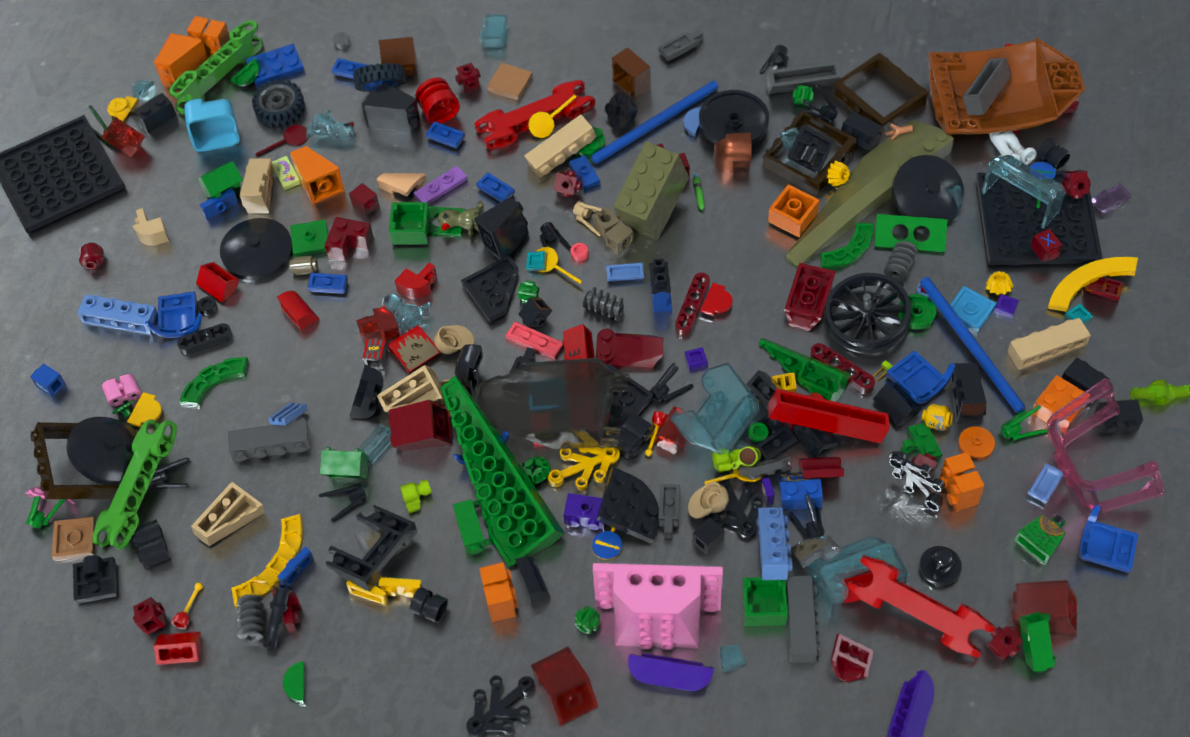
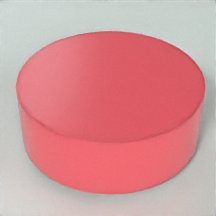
M576 243L570 249L571 257L575 261H584L589 256V248L584 243Z

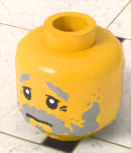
M930 404L927 409L923 410L922 421H925V425L930 429L944 431L952 424L953 412L950 411L948 406Z

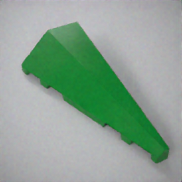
M760 339L759 345L764 347L773 359L782 364V367L788 373H795V380L811 394L816 392L824 399L836 402L844 393L850 373L768 339Z

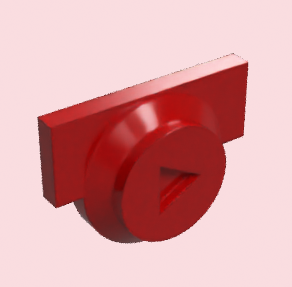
M712 283L700 312L713 316L714 313L728 311L732 306L733 300L731 294L725 291L726 286Z

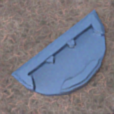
M701 107L688 111L684 116L683 125L688 134L693 137L696 136L700 128L699 112Z

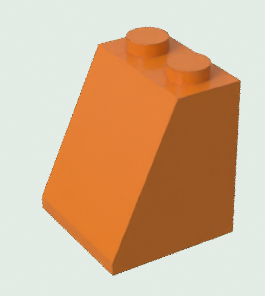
M171 33L156 57L154 64L162 85L171 87L184 72L195 71L208 60V56L202 39Z
M307 146L290 152L295 172L312 204L345 191L338 166Z

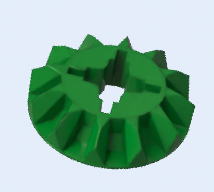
M535 455L534 458L528 457L526 462H522V468L533 484L544 481L550 473V464L543 456L538 457ZM536 465L537 469H535V472L532 473L531 469H533Z

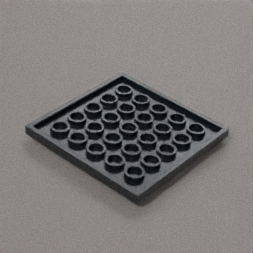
M85 115L0 152V184L26 233L126 188Z
M1056 171L1055 178L1052 181L1042 184L1040 208L1037 209L1039 182L1031 179L1028 172L977 173L976 180L988 264H1082L1103 259L1090 188L1089 193L1083 194V197L1072 198V196L1066 195L1062 189V182L1064 181L1063 172L1069 171ZM1050 228L1062 243V247L1056 259L1042 262L1030 246L1034 235Z

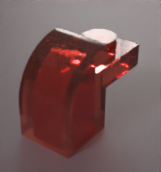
M374 308L372 309L374 315L356 320L361 336L379 331L381 339L386 342L400 336L395 316L387 309Z

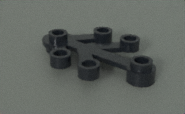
M891 452L889 463L894 467L892 475L897 479H902L907 473L906 483L903 486L904 489L914 493L917 487H919L927 496L925 505L933 511H939L943 505V497L938 493H932L926 485L932 487L935 491L941 492L945 487V483L938 478H935L933 481L929 479L933 473V469L929 465L923 464L920 467L909 461L903 452Z
M717 471L715 473L714 479L718 478L719 476H726L730 474L727 471ZM730 479L716 482L724 486L729 494V502L724 510L736 514L738 519L726 516V512L723 510L719 513H714V520L737 528L738 533L745 538L753 536L757 532L755 518L758 514V508L763 507V498L760 496L752 498V508L747 517L743 510L750 494L755 490V482L744 481L739 501L730 485ZM746 485H752V488H747ZM759 501L761 504L756 505L754 502ZM718 515L724 516L722 519L717 518ZM744 525H749L751 527L747 529L744 528Z
M498 675L492 676L490 678V686L492 688L490 710L484 715L483 703L487 699L486 692L483 689L475 690L473 693L475 701L474 716L466 724L468 733L473 737H480L486 731L503 732L504 734L512 733L514 724L511 720L505 719L501 723L490 721L495 717L527 720L530 717L528 706L522 705L518 709L506 707L522 694L530 695L535 691L533 678L529 676L520 678L518 686L499 701L503 681ZM495 680L500 681L498 685H493ZM525 681L530 682V685L527 687L523 686L522 684ZM478 694L484 695L481 699H477L476 696ZM522 710H526L528 712L524 716L520 714ZM475 723L481 724L479 728L473 727ZM506 724L511 725L510 729H504L503 727Z

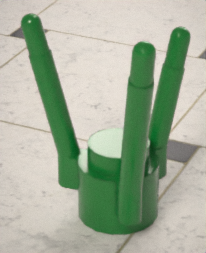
M1038 405L1027 413L1024 410L1008 422L1002 424L1000 428L1005 438H1012L1016 441L1020 438L1051 432V428L1020 434V431H1022L1020 422L1041 409V406Z

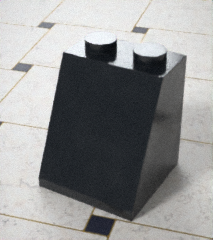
M382 82L362 103L368 128L410 133L421 122L416 98L385 82Z
M511 197L474 218L484 247L501 261L506 260L529 233L527 228L528 222L522 213L523 207L519 201L516 202Z

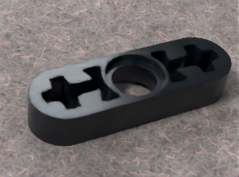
M221 323L182 336L178 340L177 345L182 354L189 355L229 341L232 338V331L229 325ZM203 336L210 337L206 342L200 341Z

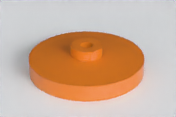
M973 426L962 431L959 436L958 446L962 453L968 452L971 459L982 460L992 454L995 440L993 435L985 428Z

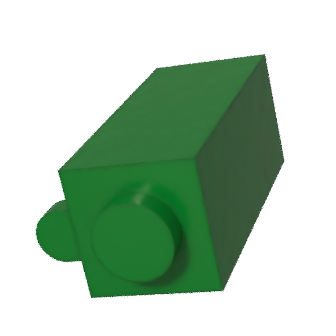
M470 499L452 504L466 555L478 554L482 550H486V546L491 545L490 539L483 538L475 508L480 506L479 501H472Z
M1036 612L1019 617L1025 661L1034 672L1046 671L1047 668L1055 667L1054 663L1057 662L1056 657L1053 656L1048 624V620H1050L1049 613L1041 614Z

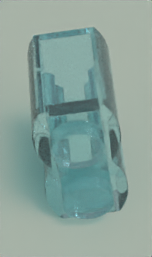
M486 15V18L482 21L483 31H480L479 35L483 47L503 48L508 28L507 15Z

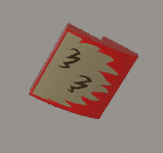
M419 325L387 344L397 361H400L408 374L440 354L433 341Z

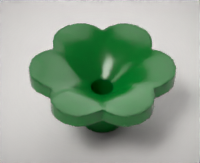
M132 399L120 406L112 414L122 412L125 418L132 413L129 406L134 400Z

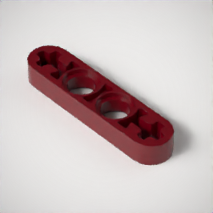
M700 272L693 277L675 323L676 332L680 335L690 334L710 286V278L706 273ZM701 280H704V282H702L701 288H699V282H701ZM696 293L701 297L699 299H692L691 295ZM687 308H692L695 310V312L693 314H687L685 310ZM685 320H687V326H685L684 328H681V326H683Z
M816 343L811 347V358L831 365L829 363L831 360H837L840 365L833 367L845 372L847 370L854 371L855 375L849 377L847 382L849 385L862 393L873 391L875 379L872 375L822 343Z

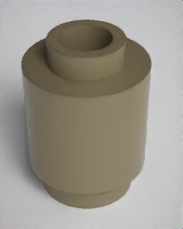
M313 256L294 257V259L290 260V271L292 274L306 275L315 273V270H318L317 259H314Z

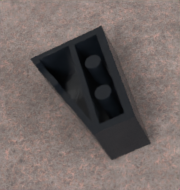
M954 363L955 369L951 377L957 424L981 423L982 417L986 415L987 404L981 382V371L978 370L977 363Z

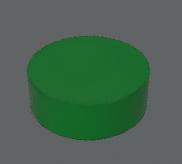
M756 422L748 429V437L755 443H760L768 437V428L763 423Z

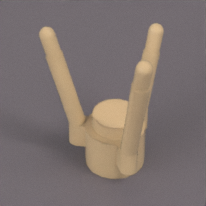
M578 201L573 209V213L577 215L576 220L582 222L600 237L601 233L584 218H589L592 212H602L603 209Z

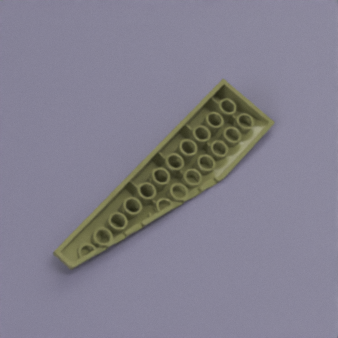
M915 120L910 121L905 126L912 125L913 132L901 134L893 141L890 139L892 136H890L860 160L850 173L849 180L838 188L785 258L796 268H798L799 262L806 264L853 228L856 223L861 222L893 197V178L906 161L920 155H932L943 159L951 153L954 138L946 134L941 128Z

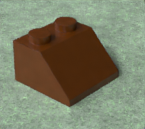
M413 37L379 40L381 64L393 63L402 65L405 76L418 75Z

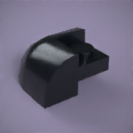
M468 344L461 349L456 361L454 374L473 397L479 383L477 371L483 358L482 346Z
M365 364L350 417L368 418L376 412L379 401L377 395L382 391L384 379L378 370Z

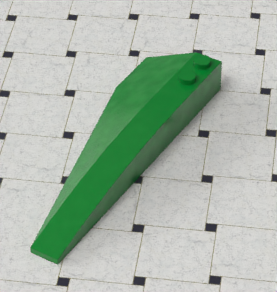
M454 376L441 387L447 410L450 411L452 417V425L458 435V443L463 450L462 455L471 483L474 484L477 501L480 502L483 519L486 520L489 537L508 567L512 568L516 566L515 559L532 557L551 546L565 532L502 437L458 377Z

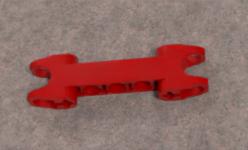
M583 80L565 82L556 86L552 91L553 95L508 113H504L501 109L489 112L474 123L475 130L478 133L493 132L484 139L487 149L505 147L517 140V134L529 130L528 123L533 114L545 112L551 115L573 95H576L577 97L552 118L554 120L566 115L568 119H575L579 115H583L595 106V99L593 96H578L585 90Z
M862 555L860 562L872 571L873 578L864 584L849 579L846 584L848 589L873 607L880 609L884 601L944 632L940 639L944 645L957 652L979 658L981 650L968 640V636L975 629L993 633L996 628L993 623L983 617L977 610L963 603H960L956 611L897 580L901 572L898 568L883 560Z

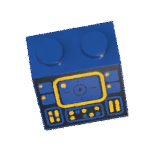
M801 472L778 474L781 508H783V511L808 509L805 494L809 495L813 509L822 508L823 494L820 478H803Z

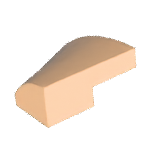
M383 173L377 178L378 188L391 194L398 192L408 196L414 187L419 188L425 180L426 174Z

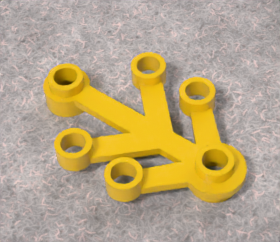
M580 440L578 442L579 452L598 455L590 458L573 453L568 447H563L560 450L561 459L578 462V464L561 471L557 469L552 470L548 475L549 485L555 488L560 487L564 483V478L583 471L581 477L576 479V488L584 491L588 487V480L595 465L602 463L600 469L594 472V480L597 483H603L606 480L609 466L615 464L620 458L619 450L614 446L599 448L590 445L587 440Z

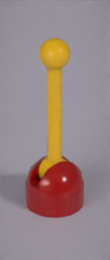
M655 411L653 414L654 434L648 449L645 450V455L648 457L653 454L652 448L659 428L665 426L669 416L663 412Z
M201 583L195 584V590L184 611L174 615L171 623L175 627L180 629L188 627L190 622L188 611L198 591L203 588Z

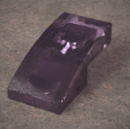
M1118 183L1110 190H1103L1092 198V204L1103 214L1128 201L1132 194Z

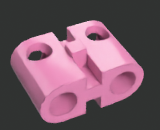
M126 374L120 376V380L116 381L114 378L102 384L101 387L109 406H118L123 404L124 400H136L141 396V391L134 375Z

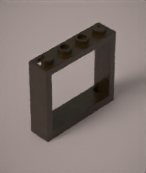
M880 52L836 81L833 86V95L852 112L883 126L882 134L892 128L890 124H898L924 106L928 97V92L924 87H921L912 77L905 74ZM877 68L913 96V98L885 117L848 88Z
M802 111L798 117L793 119L792 124L784 129L782 135L774 140L771 148L766 149L762 157L763 167L817 196L829 181L827 175L829 174L830 164H834L835 161L844 164L855 151L857 139ZM803 125L834 141L835 145L841 147L814 179L777 160V157L797 136Z
M37 422L34 431H31L30 437L35 446L34 457L38 461L37 473L41 476L40 488L41 491H44L45 499H114L120 485H54L45 439H68L72 429L78 423Z

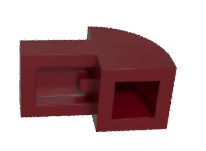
M292 591L288 596V609L283 614L284 624L288 632L297 631L296 623H299L298 611H303L297 595Z

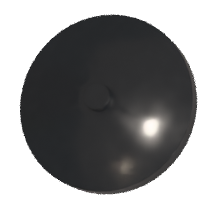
M742 90L721 91L709 97L701 106L699 126L703 135L714 144L716 141L718 142L725 138L726 134L750 133L752 145L758 142L767 132L769 111L765 103L752 93Z
M920 155L909 159L898 169L892 182V196L896 207L903 216L948 219L949 221L959 212L963 204L964 185L959 173L949 162L937 156Z
M253 218L238 223L226 233L220 245V257L225 269L233 276L248 281L263 280L276 275L289 263L293 254L292 239L289 231L281 223L268 218Z
M109 417L87 418L79 422L72 429L66 444L68 458L75 469L89 480L103 485H120L134 455L132 443L137 432L129 425L117 419Z

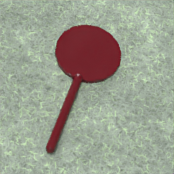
M302 125L290 126L285 130L283 140L257 152L255 155L259 156L285 142L292 146L301 145L308 140L309 131Z

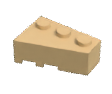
M250 158L246 166L240 198L242 206L245 207L248 214H269L274 166L271 158Z
M426 365L377 395L386 413H389V409L429 399L440 404L445 403L441 391L442 385L434 370Z
M231 482L191 526L193 533L208 546H211L265 513L263 504Z

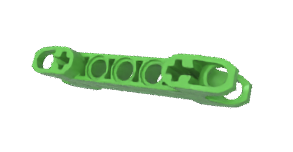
M248 20L236 26L229 34L230 40L195 71H186L178 77L169 90L171 96L179 99L175 106L177 112L182 115L185 114L184 109L180 107L190 100L201 98L204 102V94L239 62L246 63L247 58L257 54L263 45V40L254 36L258 31V23ZM248 26H254L252 29L248 31L245 30V28ZM253 42H258L257 45H252ZM179 88L182 90L179 93L174 92L176 89Z
M148 419L143 423L132 443L134 455L110 508L103 510L96 522L93 532L94 544L105 547L110 543L111 546L117 549H122L128 544L139 523L137 511L161 457L168 456L174 445L177 424L170 420H165L159 424L153 419ZM150 424L153 425L152 434L148 433V426ZM169 425L171 432L168 436H165V429ZM102 531H105V539L101 542L99 535ZM119 533H121L123 537L122 542L120 544H118L116 541V538Z

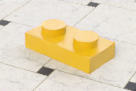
M381 577L379 580V587L387 596L398 594L412 598L418 588L423 587L421 580Z

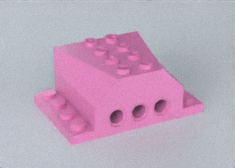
M593 563L596 606L603 609H610L612 607L615 609V646H637L642 649L661 647L665 650L673 648H699L700 610L707 612L721 610L723 567Z

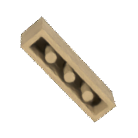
M579 115L524 155L532 170L541 178L550 173L556 166L562 164L571 155L576 154L586 144L591 143L596 138V134L586 119Z
M1080 318L1069 319L1060 325L1049 326L1043 331L1032 332L1026 337L1015 338L1010 342L1008 354L1017 369L1020 370L1085 347L1091 335Z

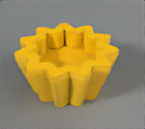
M835 161L834 164L831 163L828 169L829 174L827 175L828 183L833 187L845 184L850 176L848 167L838 161Z
M1000 271L997 273L993 272L986 282V289L996 295H1006V292H1011V288L1014 287L1009 275Z

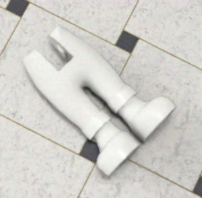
M1012 131L988 133L991 142L1002 155L1009 170L1015 171L1019 169L1020 165L1025 167L1035 159L1037 155L1036 150L1032 147L1024 149Z

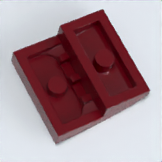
M840 457L799 458V466L803 478L844 477V468L841 467Z

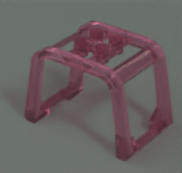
M1107 378L1101 380L1052 414L1047 422L1048 436L1055 448L1053 457L1060 472L1063 473L1068 487L1074 489L1080 502L1086 509L1092 511L1095 505H1100L1099 513L1165 494L1161 472L1155 460L1128 471L1091 482L1081 478L1065 450L1069 443L1095 426L1121 413L1114 397L1113 385ZM1096 399H1107L1108 405L1066 434H1062L1059 422ZM1146 477H1153V480L1149 481L1138 491L1099 503L1096 495L1097 491Z

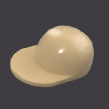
M460 325L443 326L436 332L434 343L440 352L450 355L461 350L465 345L474 344V336L467 328Z
M710 482L697 490L689 500V514L693 518L700 519L709 513L723 511L729 500L726 488L719 483Z

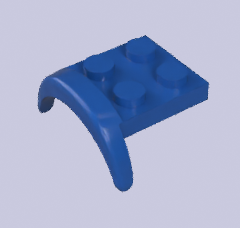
M195 291L158 297V326L150 321L145 322L146 326L153 333L165 338H179L196 332L201 325L202 314L198 313L197 317V296Z
M914 350L886 372V376L891 381L896 382L916 404H924L933 399L948 384L953 375L955 364L951 363L944 375H942Z
M1095 505L1083 530L1079 548L1080 559L1130 573L1133 566L1138 534L1097 522L1096 519L1101 506Z

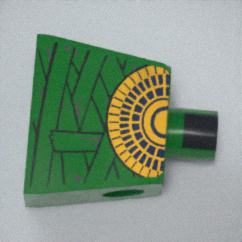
M1040 515L1021 528L1014 541L1046 566L1065 536V531L1061 529L1065 524V520L1059 515H1056L1052 520L1045 515Z

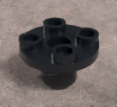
M617 93L613 95L609 103L605 105V112L612 128H625L638 114L637 106L631 102L626 94Z
M934 546L922 554L919 569L926 580L937 587H943L958 579L962 570V563L957 553L945 546Z

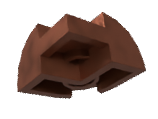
M750 133L726 134L725 138L715 142L714 161L720 170L733 173V167L750 166L752 157Z

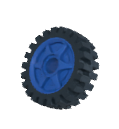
M378 63L358 68V70L353 72L355 89L363 92H373L382 82L395 88L401 87L405 84L404 68L402 65L393 63Z

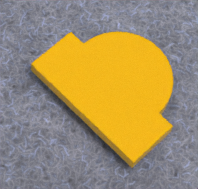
M126 96L125 99L115 98L111 100L107 107L108 114L114 116L117 123L124 124L130 115L129 112L136 106L138 99Z
M143 392L127 423L141 427L142 423L148 419L157 421L161 416L162 408L159 402L155 400L157 398L156 395Z

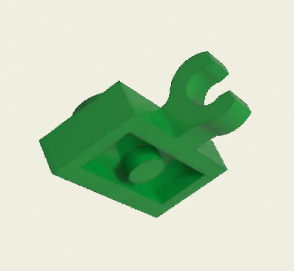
M925 422L908 427L907 431L911 439L902 442L904 446H901L904 454L917 450L918 454L925 455V453L934 456L936 460L942 458L943 454Z

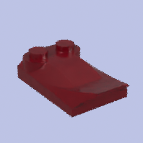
M799 262L784 309L790 327L811 331L821 321L836 271Z
M602 329L597 334L596 368L604 369L608 364H611L617 369L653 370L656 362L663 357L664 338L653 335L615 333L611 329Z

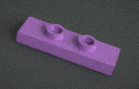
M455 166L415 191L414 197L419 202H428L429 205L467 181V176L458 166Z

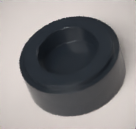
M203 297L197 304L200 313L203 315H211L217 310V303L212 297Z

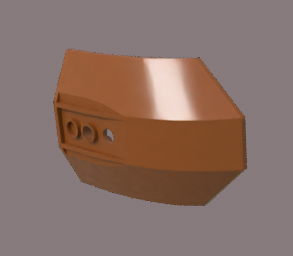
M1037 37L1035 40L995 49L928 53L931 99L936 120L946 134L1000 133L1036 127L1058 119L1085 91L1078 63ZM1006 58L1011 75L984 115H968L963 99L964 94L989 59Z

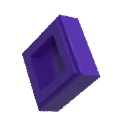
M1001 294L994 312L1013 318L1019 300Z
M703 347L684 352L689 370L708 366Z
M764 478L761 481V491L767 506L774 503L775 493L770 479Z

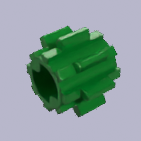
M803 85L797 86V89H794L793 92L794 104L807 106L802 102L803 100L813 102V88Z
M527 280L525 283L521 282L518 288V299H521L522 303H526L530 297L538 298L539 285H535L534 281Z
M584 606L582 610L578 609L575 614L574 626L580 631L590 634L592 630L596 631L600 625V613L589 606Z

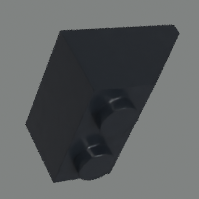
M163 93L154 96L129 112L148 134L177 116L172 102Z

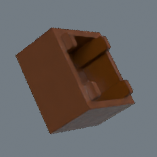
M628 47L612 57L613 83H616L634 100L651 90L650 66Z

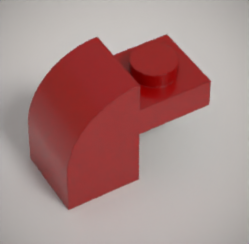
M428 263L418 275L406 268L395 280L397 292L411 299H420L431 293L430 284L437 277L435 265Z

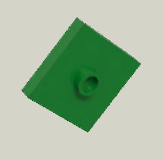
M326 219L290 225L294 257L326 252L324 247L328 237Z

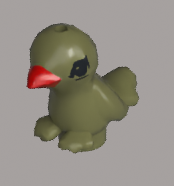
M479 201L476 208L465 210L458 214V210L454 211V209L442 211L438 216L442 230L446 231L449 228L459 226L469 230L468 234L472 236L474 229L478 230L474 218L484 213V204L482 201Z

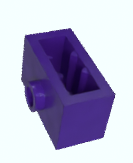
M568 493L563 514L564 524L572 527L584 526L592 530L604 529L605 523L596 520L602 498Z

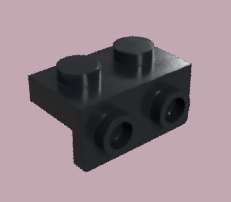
M794 425L792 428L813 458L817 457L822 450L835 448L839 443L834 433L800 425Z

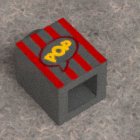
M379 338L366 339L362 357L364 365H369L375 369H384L388 352L385 340Z

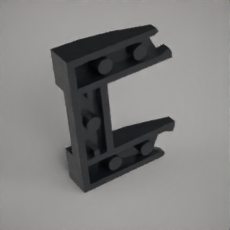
M376 505L373 506L375 513L367 517L363 516L362 513L356 516L357 520L382 534L363 559L330 546L329 553L334 555L332 562L326 561L325 563L328 568L368 592L382 577L380 571L401 545L406 547L418 533L415 522Z

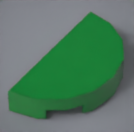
M254 58L231 81L237 86L242 87L252 83L260 72L259 60Z
M304 661L289 667L282 681L284 692L296 703H305Z

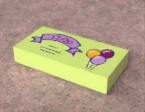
M287 156L272 162L274 172L284 191L301 184Z

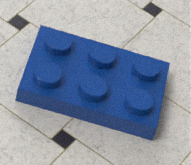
M294 43L246 59L247 64L254 58L259 60L260 72L254 80L256 87L263 83L266 84L270 80L272 82L274 79H281L305 71Z

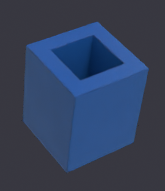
M44 363L30 376L36 387L51 397L66 384L60 373Z

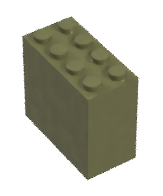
M646 141L613 205L623 224L630 226L633 231L658 241L689 179L679 154Z

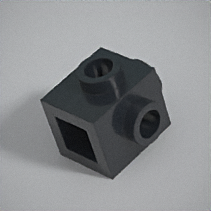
M530 297L518 315L527 327H541L545 324L552 310L542 298Z

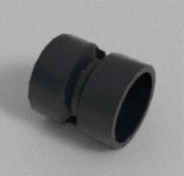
M1048 138L1040 145L1036 156L1052 165L1055 171H1059L1069 161L1071 152L1064 147H1060L1053 138Z
M420 587L413 595L409 609L419 616L425 614L426 619L438 623L445 614L448 599L439 594L433 596L432 591Z

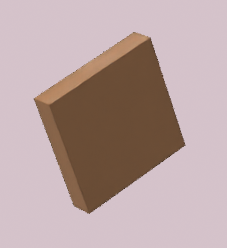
M501 63L489 82L487 90L519 101L533 74L530 71Z
M94 517L54 521L53 560L82 558L94 555L93 532L96 526V519Z

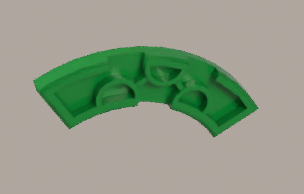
M856 223L854 235L845 247L830 252H821V268L836 270L858 260L871 244L874 223Z
M248 357L229 358L223 360L224 362L213 366L211 364L204 368L183 390L179 399L180 405L199 406L207 391L217 383L233 377H245L249 362Z

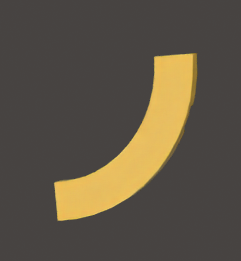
M1105 258L1079 267L1066 276L1056 287L1050 298L1048 309L1067 312L1077 292L1082 287L1097 281L1098 278L1108 275L1109 277L1135 276L1138 258Z
M301 514L281 519L280 546L277 553L274 554L266 566V569L257 577L255 576L247 582L231 587L235 608H238L237 600L241 596L254 594L263 597L272 590L274 584L280 583L277 576L286 567L288 561L295 558L300 551L303 537Z

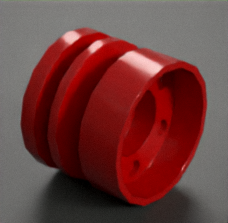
M440 77L431 78L423 82L416 90L415 98L430 123L433 124L434 121L440 124L446 123L459 112L460 102L445 79Z

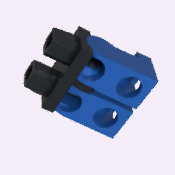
M654 259L653 263H649L653 312H671L672 301L668 262H664V259Z

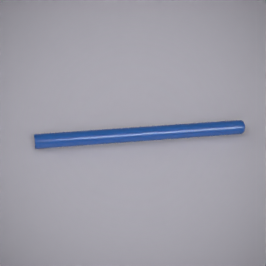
M713 80L594 153L591 156L592 161L598 164L718 90V84Z
M929 277L922 279L920 285L1016 413L1023 412L1025 404Z

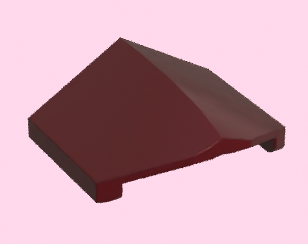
M1101 277L1087 285L1085 291L1097 297L1118 303L1124 282Z
M837 634L830 659L836 677L845 682L868 677L874 650L841 634Z

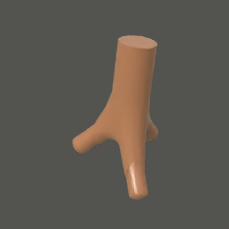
M890 124V127L894 130L886 132V135H893L890 138L893 141L901 134L913 132L912 125L899 127Z

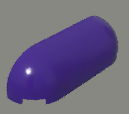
M632 653L629 654L628 658L629 670L640 682L689 691L705 687L710 682L714 670L712 666L706 667L700 662L642 653V656Z
M925 670L917 671V675L909 682H904L889 726L888 737H923L934 700L933 681Z

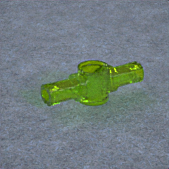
M1163 379L1153 381L1147 387H1132L1130 389L1131 399L1153 400L1156 405L1168 404L1177 397H1190V385L1174 386L1173 384H1168Z

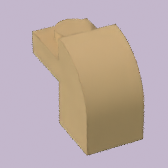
M143 208L136 210L138 217L135 218L136 225H133V228L140 242L152 246L169 241L161 217L148 221Z

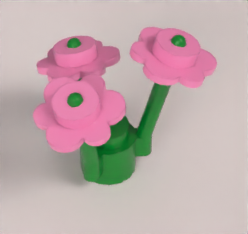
M36 486L25 493L28 497L34 498L25 523L41 529L42 524L47 526L51 517L66 499H60L45 518V513L37 509L40 500L49 499H45L44 491H41L40 486ZM67 499L69 502L75 505V503L71 499Z

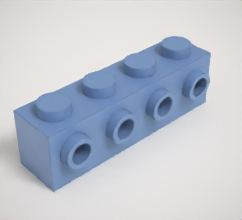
M85 295L77 311L82 323L150 335L153 332L146 326L145 322L150 321L156 325L158 321V312L155 306L138 304L133 301L126 302L115 298H103L98 295Z
M758 508L762 580H788V571H792V559L788 558L790 556V544H786V542H789V530H785L788 523L787 516H783V508Z

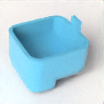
M198 98L190 100L185 104L186 127L194 150L205 152L235 146L239 143L240 137L234 108L229 100L218 99L203 102V99Z

